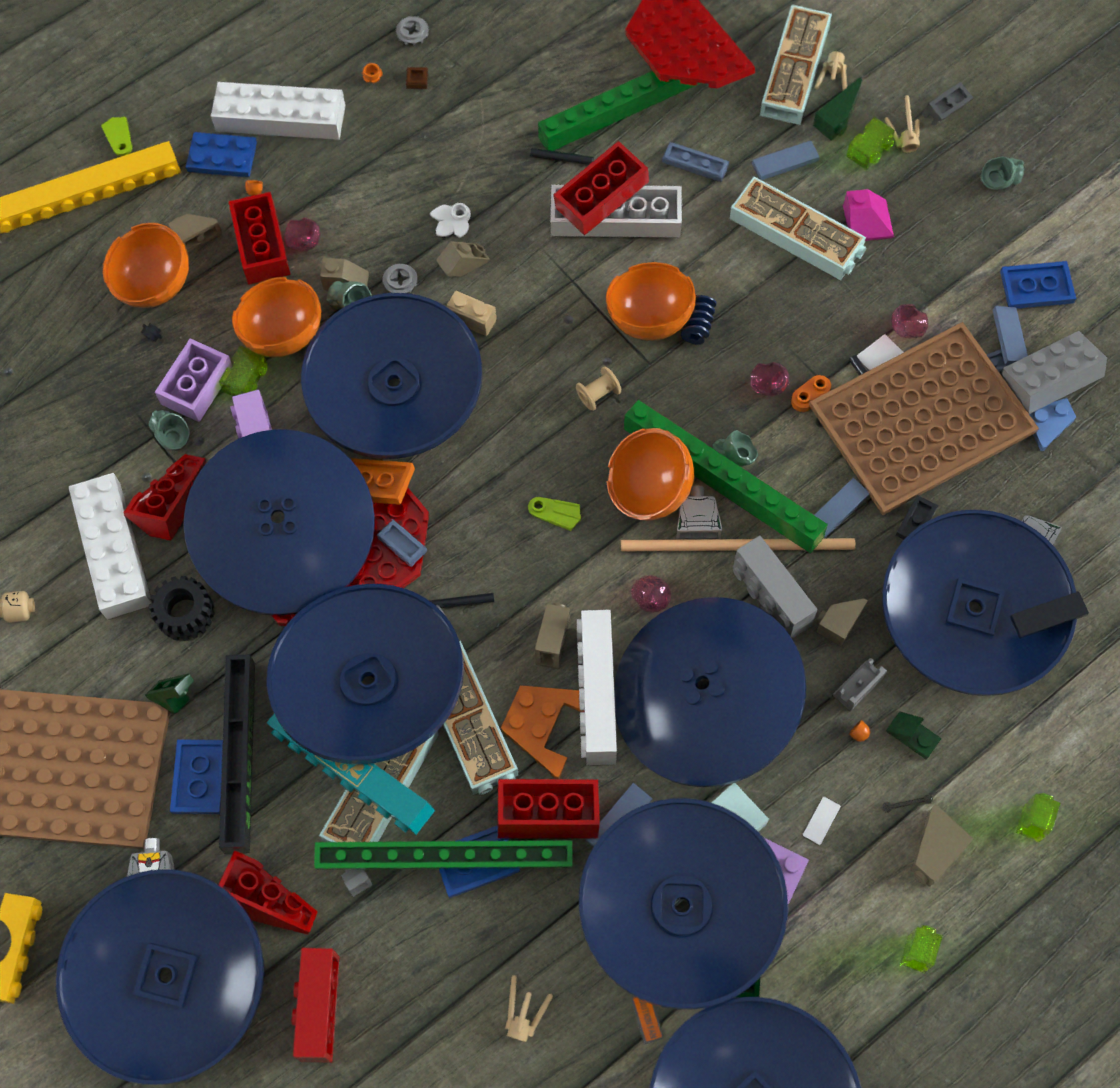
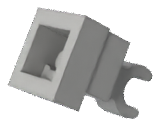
M345 870V873L341 875L353 897L373 885L364 870Z

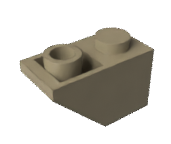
M452 241L436 259L447 276L462 277L488 263L490 260L485 253V249L480 244Z

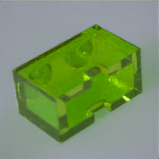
M876 117L864 127L866 132L863 135L859 133L849 143L846 157L866 170L872 164L875 165L880 160L882 153L885 150L888 151L894 143L893 136L895 130Z
M239 345L232 358L234 365L231 369L226 368L219 381L223 393L231 396L255 391L259 379L266 374L268 367L264 356Z
M1035 794L1023 807L1016 833L1040 842L1045 838V835L1053 831L1061 803L1055 801L1054 797L1048 794Z
M922 925L920 928L917 926L908 935L900 965L926 973L935 965L943 936L937 934V930L932 927Z

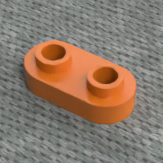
M822 375L812 377L794 391L791 399L792 407L799 412L809 411L811 409L809 406L810 401L831 390L830 380ZM816 384H823V387H819ZM800 396H805L807 399L802 400Z

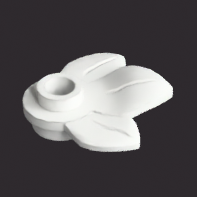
M456 203L452 207L442 205L430 213L434 219L439 221L436 228L437 236L447 237L454 233L457 237L461 238L469 230L468 220L471 213L470 209L463 203Z

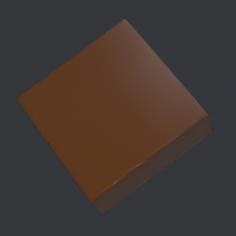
M407 67L406 88L427 89L428 67Z

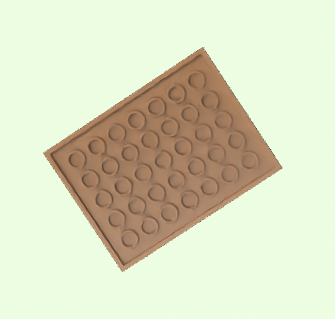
M963 322L810 401L809 404L861 484L870 493L869 496L882 515L1022 441L1039 430V427Z
M0 689V836L144 849V840L148 836L170 711L154 702Z

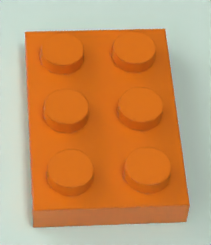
M350 458L364 477L372 502L401 504L415 470L413 463Z

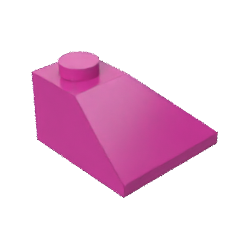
M869 189L846 192L843 209L848 228L865 236V241L894 237L886 199Z

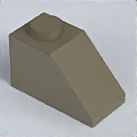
M185 214L168 223L169 228L177 233L183 241L187 252L222 234L219 223L214 218Z
M323 258L320 278L323 289L327 291L333 282L336 281L342 283L349 281L361 282L368 287L369 271L346 259Z
M862 598L831 605L828 611L823 610L816 620V623L819 624L816 632L842 646L863 612L868 600Z

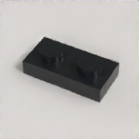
M917 495L895 536L904 540L916 528L932 519L938 505Z

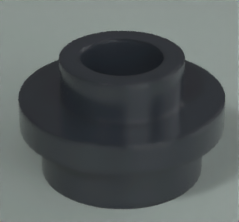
M149 323L148 326L142 325L141 333L155 343L158 338H162L159 334L161 330L152 323Z

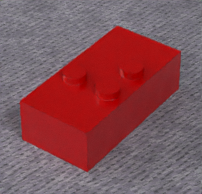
M618 141L553 194L555 208L585 236L649 182L648 167Z
M271 192L228 201L241 263L248 285L291 275Z
M498 779V838H598L600 827L598 780Z
M301 948L299 982L294 984V998H297V1009L292 1010V1025H295L293 1057L300 1062L332 1063L340 961V956L334 949Z

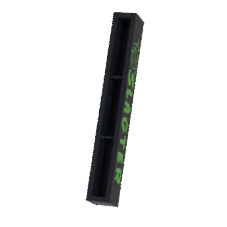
M250 654L226 655L219 832V848L224 854H233L234 850L240 853H250L255 662Z

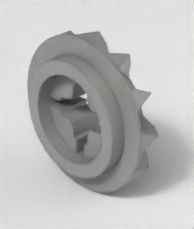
M419 17L404 18L396 27V35L399 41H404L406 45L412 43L415 46L417 42L423 43L424 38H428V25ZM416 27V32H413L412 35H409V32H412Z
M406 264L392 265L383 275V284L386 291L391 293H411L412 289L417 287V273L411 266ZM399 274L403 279L402 285L398 283Z

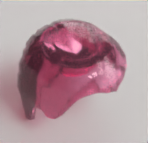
M305 217L302 220H291L286 227L285 233L287 247L299 251H309L315 248L319 243L321 235L318 224Z
M901 304L894 310L891 324L893 330L900 337L917 338L922 337L926 333L928 317L926 313L918 311L913 304Z
M759 363L752 370L750 385L753 391L768 397L777 396L787 388L789 373L779 363Z
M654 575L642 576L633 584L632 598L637 601L640 608L644 611L659 612L664 610L671 601L670 588L660 577Z

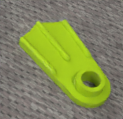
M112 117L101 125L116 155L125 156L132 151V142L126 117Z
M535 497L528 504V510L532 516L572 531L581 521L580 504L542 497ZM536 504H541L543 507L540 509H536L534 506Z

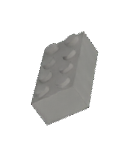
M1077 331L1004 367L1002 377L1028 414L1104 377L1107 357L1080 331Z
M759 535L737 549L733 572L738 580H743L747 585V591L753 599L757 598L761 604V609L775 618L792 639L811 627L818 609L763 538Z

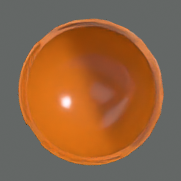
M143 223L133 226L131 231L122 237L118 236L107 251L103 263L104 282L115 298L129 306L138 308L156 307L173 298L184 285L189 271L188 253L179 235L165 225Z
M660 262L637 264L629 267V271L619 277L617 275L611 281L606 293L608 313L614 324L623 333L636 339L654 341L672 336L687 323L695 307L696 294L692 280L689 276L687 277L681 273L679 268L670 264Z
M277 277L265 280L250 288L240 298L241 302L232 315L234 331L241 343L248 349L266 357H285L300 351L311 342L320 325L321 304L316 292L306 282L300 279L296 281L288 280L286 277Z
M660 428L640 429L622 440L613 452L608 464L610 470L609 478L606 482L612 502L622 513L638 520L653 521L661 519L675 512L689 496L694 481L693 460L688 448L671 432Z

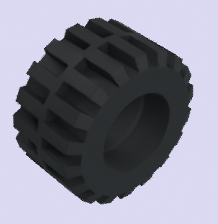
M174 576L171 577L170 582L166 580L161 582L163 586L155 588L156 595H151L150 600L152 604H149V610L152 612L150 615L161 632L168 638L171 636L173 640L177 641L180 637L183 641H189L190 636L195 639L198 637L197 634L199 632L205 633L207 631L205 626L211 625L210 617H214L215 612L213 611L214 604L204 586L192 577L188 580L186 576H181L180 579ZM182 600L194 601L193 608L185 616H170L172 608Z

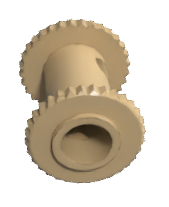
M602 367V376L587 386L581 383L576 384V391L581 401L589 410L594 411L596 409L595 401L609 392L613 391L617 395L621 393L618 379L607 367Z

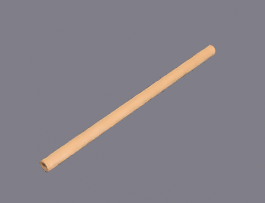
M823 538L814 550H855V538ZM753 539L621 540V552L737 551V549ZM763 539L771 550H804L789 539Z

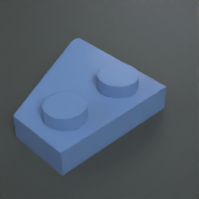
M1067 398L1054 401L1029 414L1039 427V430L1033 436L1040 451H1044L1076 419V415Z

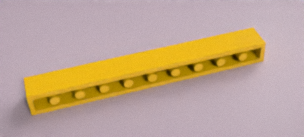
M170 141L0 197V234L181 173Z

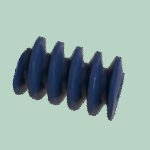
M696 295L694 310L681 331L683 340L691 344L701 345L705 342L704 339L709 337V330L713 321L712 315L715 313L714 307L717 304L715 299L705 295Z

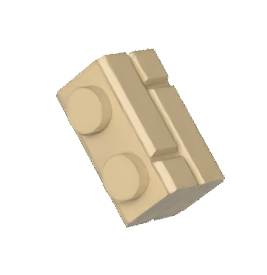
M458 291L454 292L446 306L458 315L469 329L485 336L489 334L496 322V308L494 306L484 304V302Z

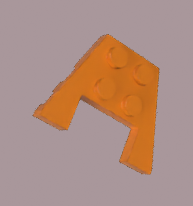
M520 685L501 726V732L523 751L525 750L540 766L547 769L554 778L559 779L567 762V757L548 750L545 746L564 705L580 712H585V710H580L579 690Z

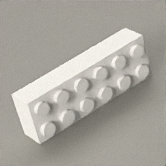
M218 82L211 118L216 132L340 140L345 102L342 90Z
M551 185V236H584L555 208L553 194L564 185ZM681 186L642 187L585 236L680 237L682 225Z
M107 474L68 486L101 613L106 619H111L149 607V604H152L131 521L123 513L127 506L121 484L115 474Z
M581 611V619H577L578 664H583L578 665L579 687H584L579 689L580 710H585V712H580V733L585 734V736H581V758H586V765L616 764L617 748L611 611Z

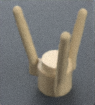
M834 51L828 55V60L823 64V69L814 87L815 89L819 88L827 70L831 73V80H835L836 74L841 72L842 89L845 90L847 88L845 56L841 52Z
M905 96L908 130L902 132L899 139L888 117L885 118V122L896 142V147L901 148L905 153H910L917 150L920 146L919 119L915 120V131H913L909 96Z
M513 975L510 987L508 1020L505 1029H508V1037L526 1042L528 1036L533 1037L535 1028L553 995L548 994L529 1026L530 1020L525 1019L531 993L527 992L520 1016H515L514 1019L517 977Z

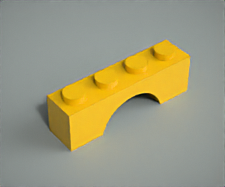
M5 893L0 908V920L7 925L10 931L11 946L6 957L0 962V1002L14 1004L15 999L21 993L22 984L20 981L22 973L28 967L29 958L27 955L29 947L34 944L36 937L35 925L42 915V902L34 897Z

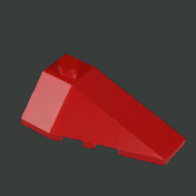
M184 454L166 469V474L159 480L154 479L149 483L150 487L145 492H138L132 498L123 512L124 516L149 536L171 541L182 524L190 489L199 472L205 466L206 458Z
M234 850L218 885L227 890L240 903L251 921L308 935L318 911L298 894L287 890L281 884L282 881L275 876L273 878L263 869L264 866L258 860Z

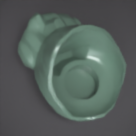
M1008 157L991 159L987 161L982 169L981 181L991 190H1001L1011 185H1017L1021 182L1024 174V162Z
M336 281L328 289L327 303L331 308L339 310L357 300L371 296V292L361 282L349 281L342 283Z
M153 411L148 426L154 432L159 444L167 450L182 449L189 439V427L184 419L173 412Z
M737 430L733 431L726 439L716 440L712 445L714 450L738 466L750 465L758 456V451L750 437Z

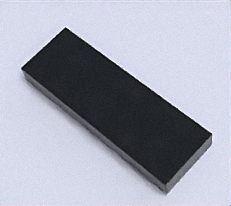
M1078 591L1014 613L1010 616V619L1019 639L1087 616L1089 612Z

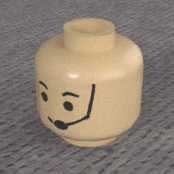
M25 591L6 592L0 599V618H4L8 623L27 621L30 618L31 612H35L34 598H29Z

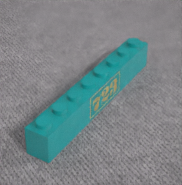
M275 713L267 721V724L273 729L271 734L280 742L284 739L289 742L287 746L298 755L301 751L306 754L305 759L313 766L317 767L320 764L324 767L323 773L332 780L336 777L341 780L340 785L350 793L353 790L359 793L357 797L368 806L371 803L376 805V811L384 818L388 819L390 816L396 820L394 824L406 833L410 830L417 835L435 810L426 800L374 763L344 764L323 759L303 749L293 741L278 722Z

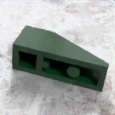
M860 77L815 114L813 126L831 141L837 136H842L847 130V125L863 81Z

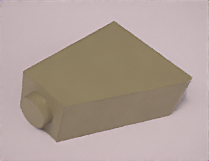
M554 603L553 605H546L535 647L536 665L560 669L570 621V608H567L564 604Z
M936 804L927 813L911 867L914 877L923 885L927 884L929 887L933 885L974 840L972 836Z

